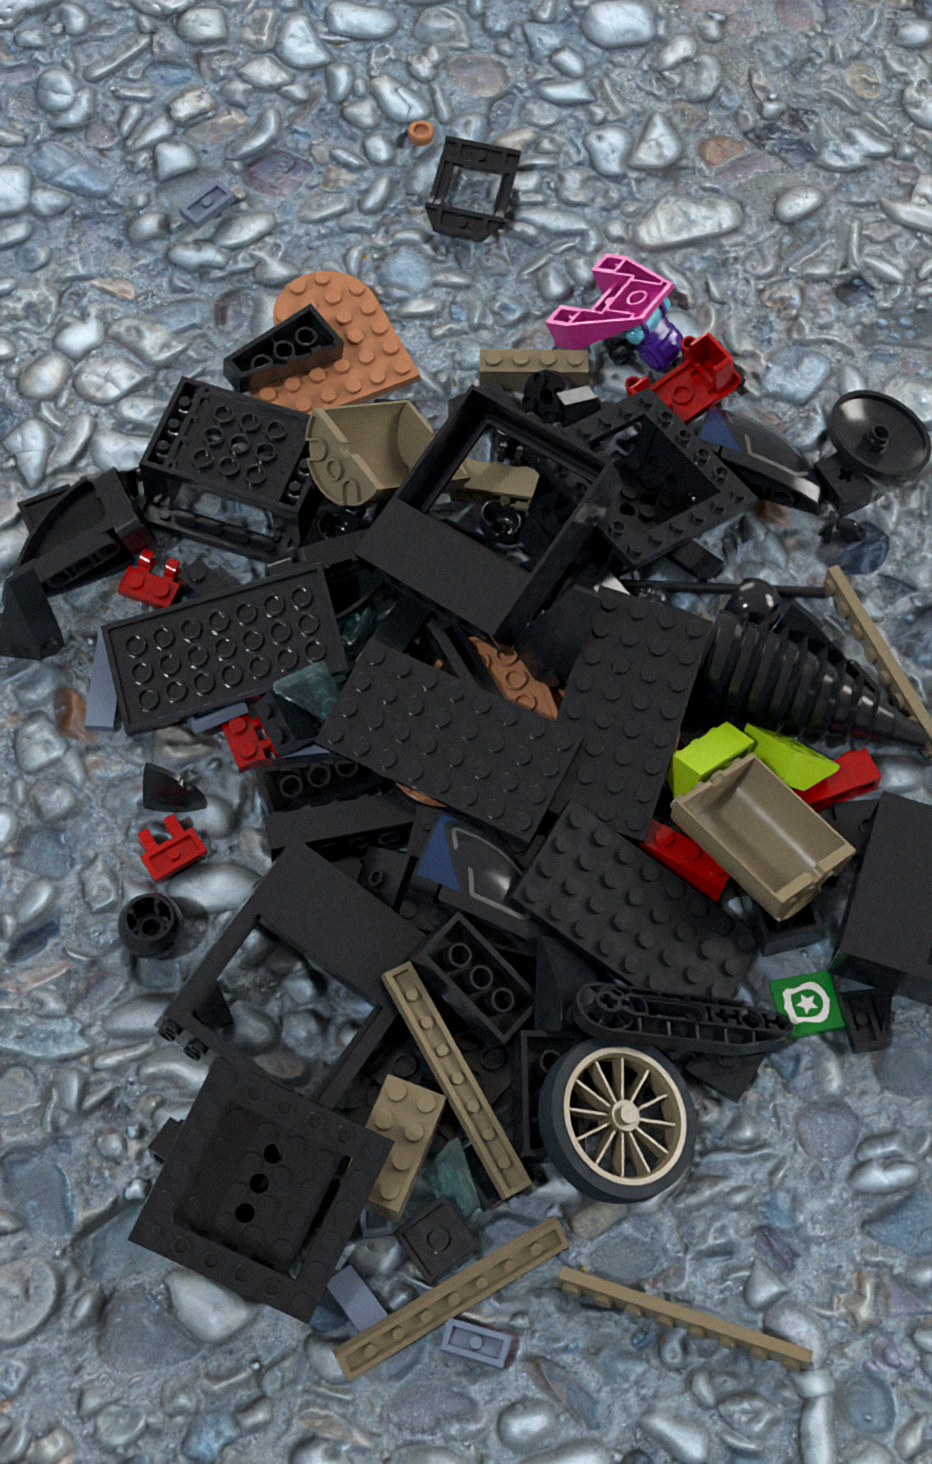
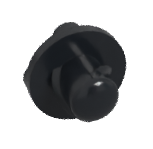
M553 369L536 371L528 378L525 384L522 405L528 411L529 408H533L535 414L543 420V423H557L560 421L557 393L571 390L572 385L568 383L561 373Z

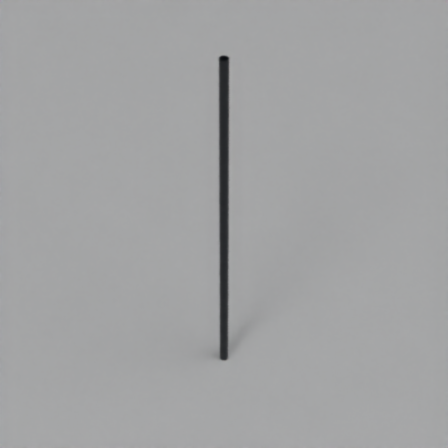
M564 577V584L567 581L568 577ZM617 579L628 591L636 589L638 585L656 584L666 589V592L732 595L740 585L735 583ZM772 585L780 597L824 598L825 595L824 587Z

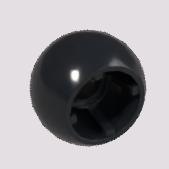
M755 577L745 578L724 607V610L738 616L749 606V621L757 625L769 615L770 631L782 614L777 611L781 599L776 589L769 582Z
M145 893L136 896L123 907L118 918L120 941L131 954L143 959H158L168 955L179 945L184 932V918L180 909L174 901L162 894ZM166 917L170 923L166 922L164 924L163 918ZM132 929L138 931V936L132 932ZM149 929H159V932L155 935L149 936L145 934Z

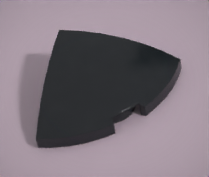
M146 762L143 774L144 809L172 813L191 812L205 809L208 803L203 793L195 785H191L190 790H187L188 784L180 779V775Z

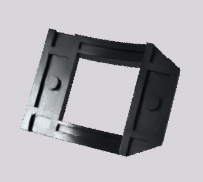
M446 135L432 190L425 204L433 231L478 242L486 240L502 224L512 193L521 150ZM455 166L502 176L491 215L444 205Z

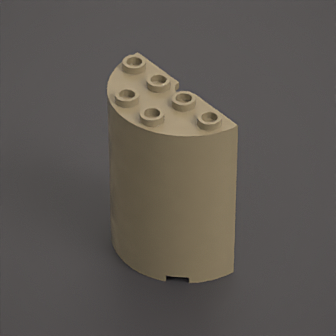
M409 400L315 408L310 415L306 428L305 441H309L310 458H306L312 478L320 491L334 503L342 506H359L389 502L435 437V432ZM462 465L441 494L455 492L471 479V476Z
M753 753L743 759L740 757L736 758L726 770H717L707 782H698L685 796L683 794L678 795L670 804L672 809L671 819L760 906L779 922L799 912L823 891L820 888L823 882L831 875L836 877L856 852L854 847Z

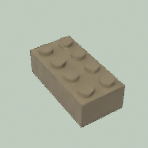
M390 1074L387 1075L365 1127L394 1140L395 1143L363 1208L364 1210L397 1223L400 1222L447 1109V1096Z

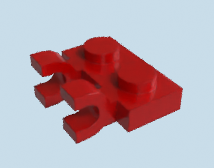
M143 549L137 569L129 566L117 588L118 594L158 609L174 605L180 593L179 584L176 583L178 575L182 572V569L179 568L180 561L169 558L164 569V575L161 578L150 574L157 563L153 559L154 552Z
M174 813L163 819L165 823L164 828L171 839L159 846L148 828L137 834L140 839L138 842L145 851L140 856L141 862L155 884L208 855L207 849L194 829L191 827L184 831Z

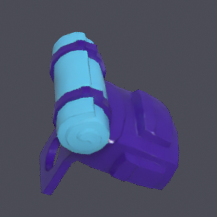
M668 297L663 300L645 323L623 331L624 335L619 339L621 344L628 341L634 344L640 352V358L656 372L666 368L681 352L683 336L665 316L667 310L671 307Z

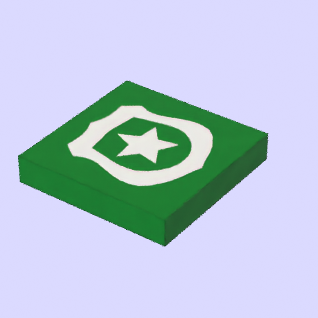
M828 970L769 981L768 987L775 1011L786 1015L793 1024L788 1040L844 1029L845 1025L830 974L827 972Z

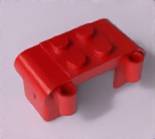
M708 332L697 339L693 336L684 337L681 341L682 358L685 361L651 386H649L648 376H644L642 379L637 376L627 378L625 381L627 397L649 387L687 426L708 411L711 406H715L739 386L742 378L734 369L733 357Z

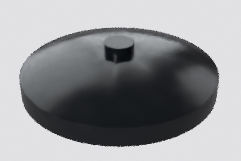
M871 390L851 391L841 396L828 414L827 431L833 446L847 463L869 477L886 482H904L916 477L930 459L932 450L931 440L924 424L911 409L891 396Z

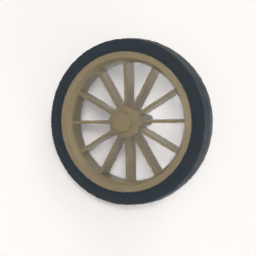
M591 1038L575 1045L553 1064L543 1082L538 1104V1121L543 1144L559 1173L581 1193L595 1200L610 1204L641 1202L655 1197L669 1188L687 1168L696 1141L697 1125L694 1104L681 1074L670 1060L653 1046ZM598 1062H612V1090ZM624 1066L638 1073L625 1098ZM586 1068L600 1096L578 1080V1077ZM646 1081L657 1098L636 1107L632 1102L643 1082ZM572 1090L598 1111L571 1108L570 1097ZM659 1101L664 1121L640 1118L639 1110ZM570 1116L598 1121L588 1126V1132L576 1137ZM637 1126L665 1130L663 1147ZM604 1133L590 1159L578 1141L589 1135L596 1136ZM611 1140L612 1174L597 1166ZM637 1142L658 1158L650 1169ZM624 1147L638 1174L637 1177H624Z

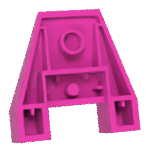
M606 253L591 270L603 296L590 310L560 305L545 323L557 347L579 350L645 323L675 287L672 282L627 256Z

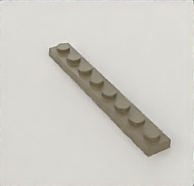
M839 565L828 568L823 582L827 595L832 596L835 600L839 615L847 620L855 641H859L864 649L866 660L869 664L874 665L881 685L887 687L892 695L893 705H896L897 710H901L904 716L913 720L914 723L924 728L925 732L929 734L928 741L921 751L932 762L931 717Z
M411 961L384 973L381 976L382 981L442 1091L447 1096L448 1102L501 1199L505 1200L532 1185V1181Z
M551 1216L334 1348L332 1352L345 1378L348 1381L352 1380L445 1323L449 1318H453L569 1247L559 1221L554 1216Z
M562 1266L557 1287L562 1288V1292L569 1296L580 1297L584 1295L593 1298V1302L599 1306L611 1308L613 1305L622 1308L624 1313L631 1317L639 1319L643 1318V1316L654 1319L655 1323L663 1328L674 1329L675 1326L687 1330L686 1334L693 1338L704 1340L707 1337L716 1340L719 1346L728 1350L743 1349L748 1351L749 1355L757 1360L768 1361V1359L781 1362V1366L790 1371L799 1372L800 1369L806 1371L810 1364L813 1350Z

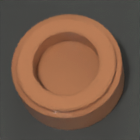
M419 120L409 126L408 138L412 144L426 146L432 142L434 129L429 122Z

